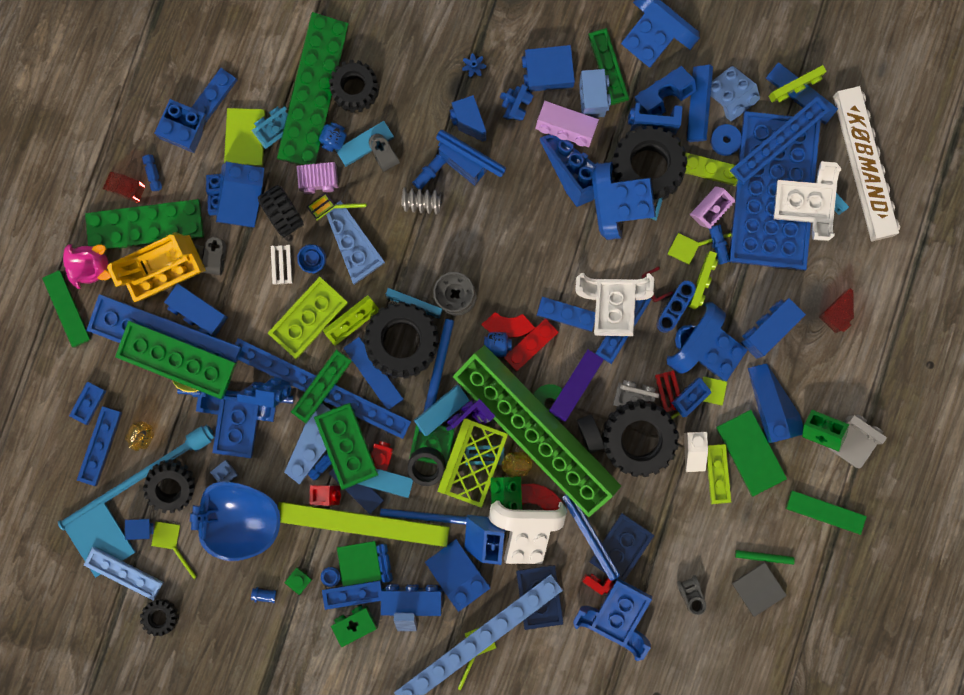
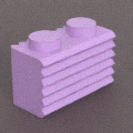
M335 162L297 166L298 187L301 192L304 191V194H313L315 190L322 189L323 192H333L334 188H339Z
M715 186L692 211L690 216L700 226L710 229L711 226H714V223H717L719 217L725 214L727 208H730L732 203H735V199L724 188Z

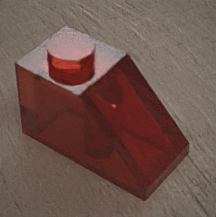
M110 172L103 190L139 203L146 186L140 181L123 174Z
M851 288L845 290L819 316L834 333L845 332L852 325L850 321L854 318V295Z

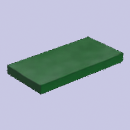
M351 403L314 417L342 490L379 475Z
M752 410L716 427L751 497L787 480Z

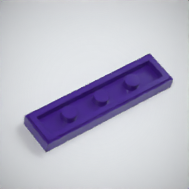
M588 349L549 412L566 422L604 359Z

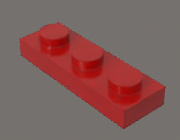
M544 319L503 358L517 372L559 332L547 319Z

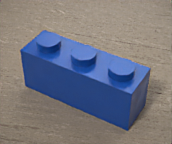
M178 283L164 302L169 306L167 308L175 315L178 313L185 316L183 318L185 322L191 326L195 323L200 327V332L216 336L228 319L227 316Z

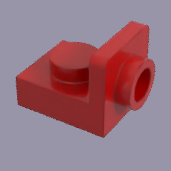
M379 441V444L374 443L371 456L377 469L388 471L394 449L390 448L391 444Z
M310 485L309 505L331 506L340 504L341 492L339 485Z
M585 574L581 580L601 595L604 592L607 594L613 586L608 576L602 585L599 584L601 580L593 574L590 576Z

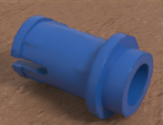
M259 587L252 589L251 600H254L255 603L257 601L275 603L276 590L259 589Z

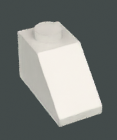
M707 432L684 433L686 472L706 471L708 455Z

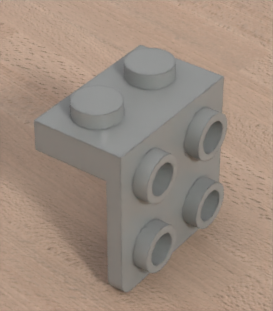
M624 380L623 383L618 382L613 405L623 406L631 400L632 402L637 400L654 402L655 397L659 398V393L652 386L643 384L641 388L637 387L635 382Z
M857 414L856 416H848L844 421L849 424V428L840 451L838 452L831 448L829 450L855 468H861L876 445L883 444L887 437L883 435L881 429L876 426L871 427L866 423L867 420Z

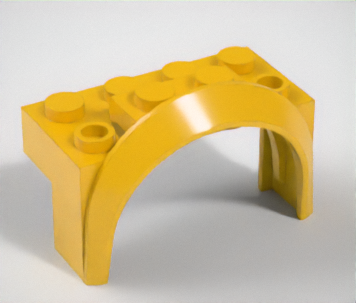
M176 232L107 266L115 286L126 285L134 303L149 298L177 283L206 271L190 235L184 236ZM141 261H143L148 274L145 273Z

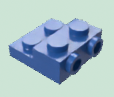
M277 377L271 378L266 383L254 382L237 394V402L274 408L289 397L291 385H289V382Z

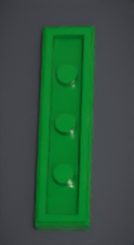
M607 28L589 33L588 36L598 68L605 69V75L609 76L607 94H610L611 106L628 101L629 96Z
M59 270L43 277V282L71 346L75 348L90 341V335L86 331L87 328L62 271Z
M336 349L291 410V413L307 424L350 366L352 360Z
M792 490L785 507L787 510L859 535L862 533L867 517Z

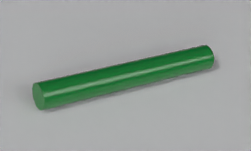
M735 550V558L794 565L795 558L790 556Z

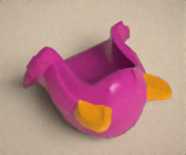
M69 244L64 248L63 262L68 280L77 289H81L80 284L82 283L89 284L111 278L109 271H107L109 261L104 254L106 250L105 245L81 246L74 249L72 244Z

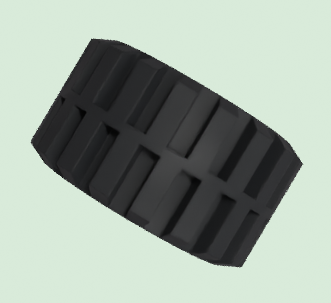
M349 60V64H346L344 61L342 62V67L337 66L335 68L336 72L332 71L331 73L332 79H329L331 94L334 101H336L339 107L342 106L343 110L347 111L349 109L352 113H355V110L363 112L362 108L369 109V104H374L375 97H378L379 86L376 75L372 68L370 69L366 63L363 65L362 61L358 60L357 63H354V60ZM353 78H358L365 82L364 89L356 95L347 94L343 90L345 83Z
M278 184L258 196L260 206L280 236L285 238L304 226L298 211L283 188Z
M165 460L160 461L159 465L155 464L152 470H149L144 482L143 492H145V500L149 499L148 504L150 506L154 505L156 511L162 509V513H166L167 510H170V513H175V509L178 511L183 510V506L186 507L189 504L194 493L195 477H192V470L188 471V466L186 464L182 466L178 460L177 463H173V460L165 463ZM166 478L174 479L180 484L181 490L175 494H166L160 490L158 482Z

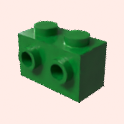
M521 477L491 478V504L500 501L508 509L522 510Z

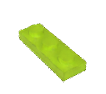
M822 65L773 91L768 97L772 103L777 100L780 103L790 97L788 94L794 91L797 94L806 89L805 85L809 83L814 85L823 79L822 76L827 71Z
M690 153L685 154L687 157L686 174L736 186L737 179L730 172L736 165Z
M709 251L706 254L695 286V294L688 305L689 308L697 309L698 306L703 305L705 295H703L704 289L709 287L712 277H709L710 272L715 270L718 259H715L717 255L715 252Z
M367 295L326 327L323 332L336 346L368 321L373 314H377L379 308Z
M726 444L708 445L707 471L711 504L731 503Z

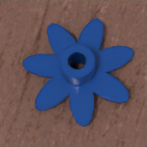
M472 53L470 60L464 58L463 61L467 65L462 68V71L469 70V77H472L474 72L481 76L480 69L486 68V65L480 64L483 57L481 56L476 59Z

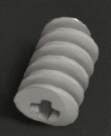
M403 187L401 205L404 207L405 212H408L411 207L412 212L415 213L417 208H419L420 213H423L426 208L428 214H431L434 209L435 214L438 215L441 207V193L437 196V192L434 190L432 195H430L429 190L426 189L424 195H422L421 189H418L417 193L414 194L413 188L407 193L406 188Z

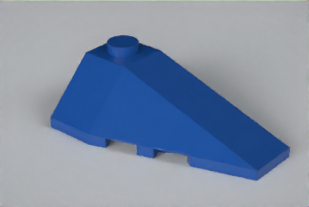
M768 364L748 368L768 443L802 435L804 427L801 416Z

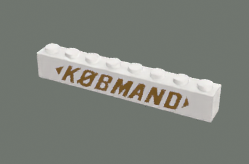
M860 86L838 91L833 96L835 106L838 108L837 114L871 242L893 237L899 234L900 225L894 216L895 206L893 201H890V187L885 182V168L880 163V149L875 144V131L871 128L869 122L871 117L869 110H866L865 94L861 91Z

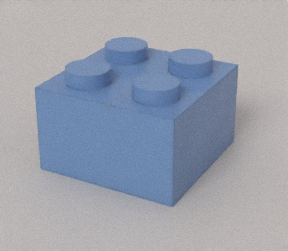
M605 69L581 71L579 90L582 114L597 118L605 117L606 111H609L611 97L610 94H607L609 76L605 75Z

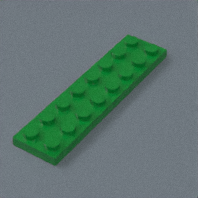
M311 13L276 159L300 166L316 164L320 147L319 136L325 125L332 96L329 88V79H332V71L336 72L335 68L339 66L349 23L318 13Z

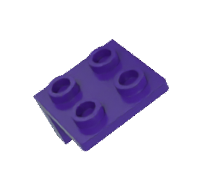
M480 399L476 401L471 400L461 408L463 411L461 414L457 413L447 421L449 425L446 427V430L454 429L471 412L473 413L471 415L477 423L481 422L482 424L490 422L495 415Z

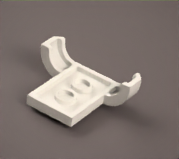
M821 161L816 183L778 180L773 219L812 223L813 240L829 241L835 236V233H833L837 180L841 167L834 162Z
M581 273L576 277V293L583 298L596 300L595 336H634L636 300H645L651 298L654 294V277L650 273H647L645 278L638 280L591 279L585 273Z
M500 501L491 504L488 516L491 523L501 529L510 531L504 555L506 564H543L550 532L560 530L564 526L567 509L562 502H559L558 510H512L504 507Z

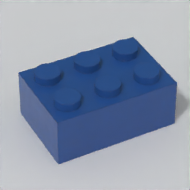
M790 298L784 301L781 299L769 309L771 311L770 314L763 315L756 321V327H752L742 335L744 339L740 343L756 359L765 356L806 315Z
M387 584L381 591V615L394 616V613H413L415 616H441L442 588H438L437 584H428L426 588H419L418 584H407L406 588H399V584Z

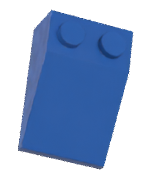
M225 162L222 165L216 222L255 227L259 207L258 196L261 195L264 168L232 162Z
M457 539L425 561L458 612L491 588Z

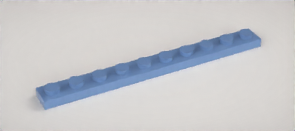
M550 574L405 683L394 694L425 695L562 592L563 589L552 574Z

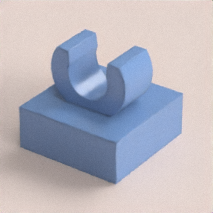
M227 460L210 472L217 482H231L238 476Z

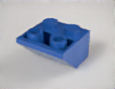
M170 99L154 134L163 141L195 153L202 137L206 114Z
M467 515L464 549L481 563L501 565L505 530L492 524L488 517Z

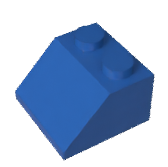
M474 95L452 102V109L449 111L453 126L457 125L459 131L482 142L486 141V129Z

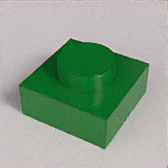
M297 567L284 583L300 595L313 579Z

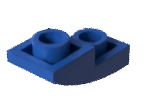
M221 174L206 175L209 216L217 215Z

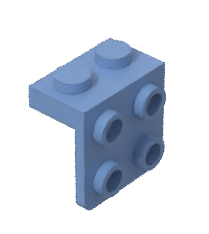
M733 66L712 81L711 97L723 106L725 116L729 121L739 117L744 111L760 100L757 84Z

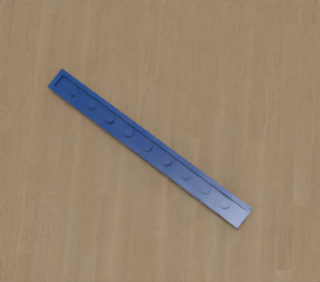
M239 338L235 345L242 347L238 360L273 377L282 378L283 381L289 382L290 385L304 392L316 378V375ZM336 385L324 400L337 408L351 403L356 417L401 439H404L411 424V421Z

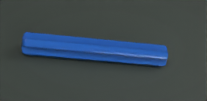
M444 130L438 132L436 136L438 141L499 177L504 175L506 168Z

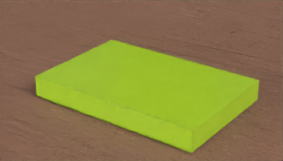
M227 108L224 163L232 162L263 167L264 147L251 130L256 127L254 123L262 117L266 119L265 109Z

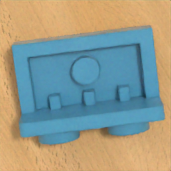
M277 106L269 112L271 115L265 120L262 117L254 123L256 127L251 131L265 149L282 137L287 116L285 111L287 108L285 106L281 109Z

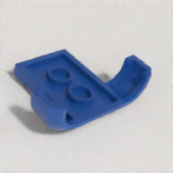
M634 0L633 3L645 14L621 44L651 68L674 38L691 50L700 39V32L661 0Z
M613 162L599 163L592 172L599 231L606 240L623 238L622 230L618 226L620 221L656 217L651 178L612 183Z
M707 302L703 304L706 307L704 316L681 350L674 356L667 357V365L681 374L689 371L697 362H700L721 380L727 381L748 350L721 329L726 317L725 312L713 302Z
M202 393L197 399L196 412L218 415L212 453L252 458L258 420L274 422L276 407L272 408L237 402V397L224 396V399H219Z
M617 578L599 610L591 606H582L573 620L575 629L581 626L589 628L632 652L636 661L644 660L651 648V643L635 628L649 606L652 596Z

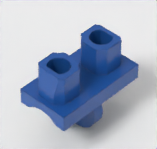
M522 84L521 87L517 86L515 91L509 88L507 93L500 94V98L504 100L502 107L507 108L503 118L507 120L513 118L518 121L524 119L526 111L519 108L521 102L529 105L533 98V95L526 90L527 86Z

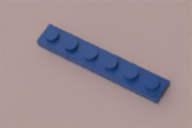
M817 96L734 166L730 172L742 185L745 184L825 116L830 109Z

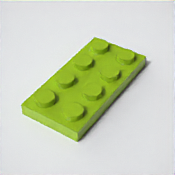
M319 277L274 325L268 334L297 360L345 308L348 302Z

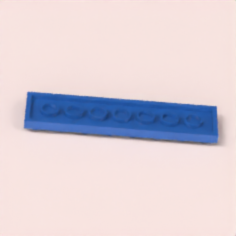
M101 294L97 298L86 330L120 343L128 321H133L234 362L238 361L242 347Z

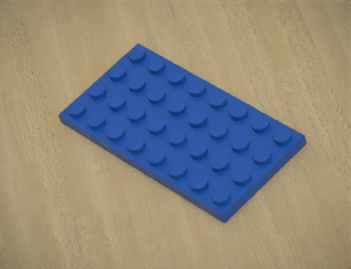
M745 111L743 113L739 162L793 116ZM821 120L817 121L745 184L742 185L737 180L729 252L730 262L807 270L811 223L773 219L778 180L815 183Z

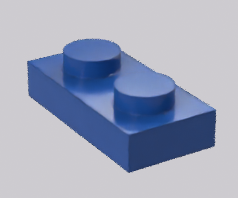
M696 378L671 403L682 417H687L712 392L701 378Z
M87 382L69 416L85 425H89L106 390Z

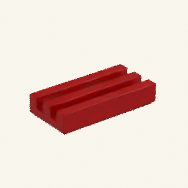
M674 370L655 375L661 403L666 412L676 410L671 403L674 399L668 376L671 377L675 396L680 395ZM662 377L664 378L666 390L671 407L669 408L667 407L662 383L660 380V378Z

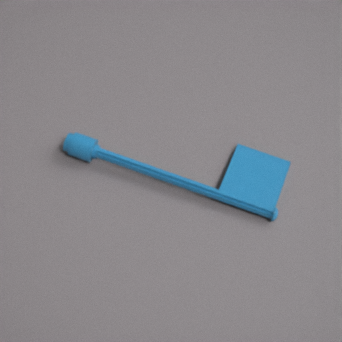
M208 425L198 427L186 435L187 440H185L184 444L62 521L59 520V528L66 530L84 561H86L93 547L121 561L134 554L136 551L129 540H125L124 532L105 503L147 477L149 470H152L155 464L159 465L160 461L165 460V463H168L169 460H174L188 450L197 452L215 438L214 432ZM90 569L95 578L101 575L100 573Z

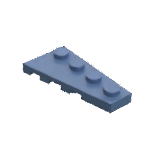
M340 200V201L337 202L335 205H339V204H343V203H342L341 200ZM334 208L326 214L353 285L385 264L346 208Z
M323 403L308 423L305 424L284 472L298 484L302 483L308 472L326 452L314 419L315 416L331 410Z

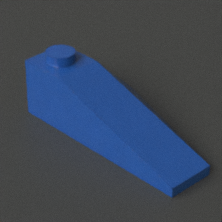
M551 134L541 137L540 142L567 195L576 207L594 200L592 172L599 163H593L588 159L587 154L584 152L581 154L573 148V144L568 140H561Z

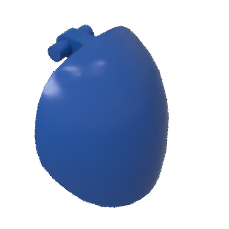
M217 482L205 489L200 506L193 505L192 513H190L191 530H198L202 547L212 556L226 561L244 560L261 554L274 543L280 528V511L277 504L269 496L254 488L233 482Z

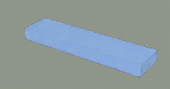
M96 547L91 549L84 563V566L153 601L164 583Z

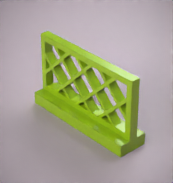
M465 418L437 492L482 508L508 434ZM474 426L481 428L485 435L476 441L471 434ZM485 430H487V431H489V432H492V433L489 434V435H487L486 432H485ZM494 434L503 436L501 444L492 447L488 437ZM471 437L473 442L468 444V441ZM486 438L491 449L480 453L476 443ZM474 444L478 455L468 459L465 454L466 447ZM499 448L496 455L494 449ZM492 451L495 456L494 463L486 466L481 455ZM480 456L484 467L474 472L469 461ZM467 462L472 473L461 478L458 471L459 466ZM492 466V469L489 473L487 468ZM486 469L489 476L488 480L479 484L475 473ZM473 475L477 486L467 490L463 479ZM461 481L465 491L460 494L450 492L452 485ZM484 484H486V485H485V488H484V491H483L482 488H481V486L484 485ZM479 487L482 494L480 502L472 500L468 492ZM466 493L468 498L463 497L461 495Z

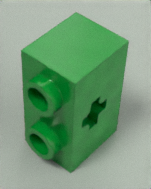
M811 410L804 424L802 437L839 452L847 437L849 424Z
M362 605L351 610V615L345 617L343 614L334 619L335 623L331 625V628L341 648L378 628L368 606L365 608ZM351 620L354 623L358 622L356 630L354 627H349V625L351 624Z

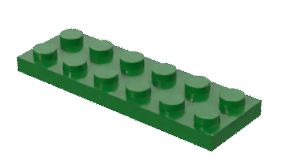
M199 199L85 213L88 246L91 247L102 244L105 245L106 250L150 245L175 232L184 236L190 235L191 239L204 238Z
M128 321L115 356L118 359L219 399H224L237 362L133 321Z

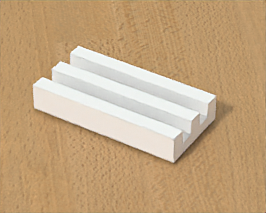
M271 246L272 284H293L291 246ZM283 250H286L288 280H284ZM276 251H279L280 280H277Z

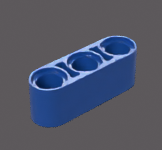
M691 281L682 282L674 291L657 320L656 325L660 332L667 333L678 323L696 291V287ZM682 286H687L690 289L689 295L682 293ZM673 302L680 304L681 309L679 312L672 309L671 304ZM662 319L670 320V328L662 326Z

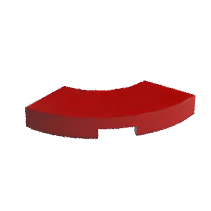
M495 312L481 324L488 332H505L508 338L520 337L535 329L523 314L514 318H506Z
M521 484L522 505L531 503L537 504L543 510L559 509V502L562 501L550 489L538 484Z

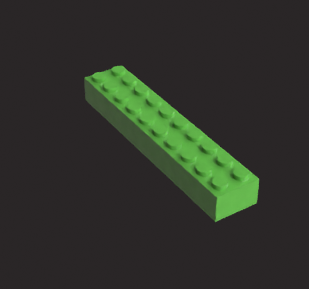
M485 345L475 352L454 374L453 378L475 400L480 399L495 415L493 419L588 517L610 500L620 489L621 485Z

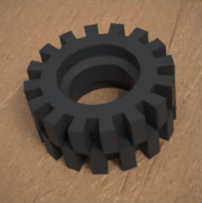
M163 599L148 603L143 608V613L140 614L142 618L140 624L144 625L142 627L143 630H147V634H153V636H163L169 633L178 623L179 615L176 613L178 611L177 608L173 607V603L170 604L168 600ZM156 610H161L166 614L167 619L163 625H157L153 622L152 616Z

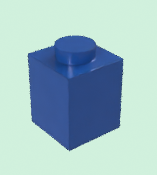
M149 519L125 520V540L150 539V534H153V523H149Z

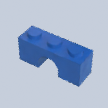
M682 66L672 70L667 76L657 80L652 86L635 96V102L640 103L639 111L642 114L662 115L665 113L662 99L673 95L680 101H683L697 91L695 79Z

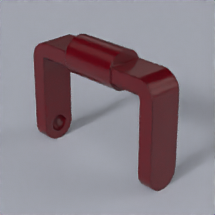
M658 266L644 273L641 276V279L645 278L647 276V273L652 274L660 270V267ZM670 291L659 298H656L655 294H653L651 299L653 302H658L670 296L673 292Z

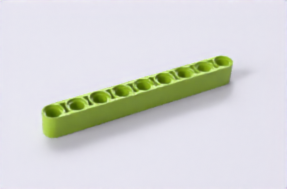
M278 502L280 523L447 547L450 529L447 526Z

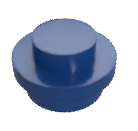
M334 567L325 568L321 573L322 583L328 587L337 585L340 581V572Z

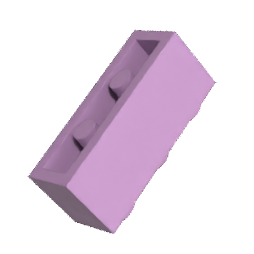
M544 101L535 129L544 134L557 136L561 140H569L579 146L589 147L599 119Z

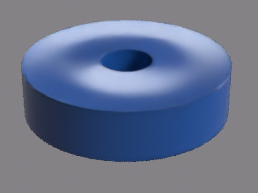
M724 124L714 130L710 143L717 154L729 156L740 148L742 136L735 126ZM727 137L729 139V143H725L723 141V138Z

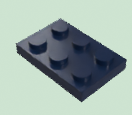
M622 513L602 541V544L620 573L618 578L625 581L654 535ZM594 554L589 562L605 573Z
M555 565L516 570L520 597L550 574L557 581ZM559 594L523 620L525 630L563 625Z

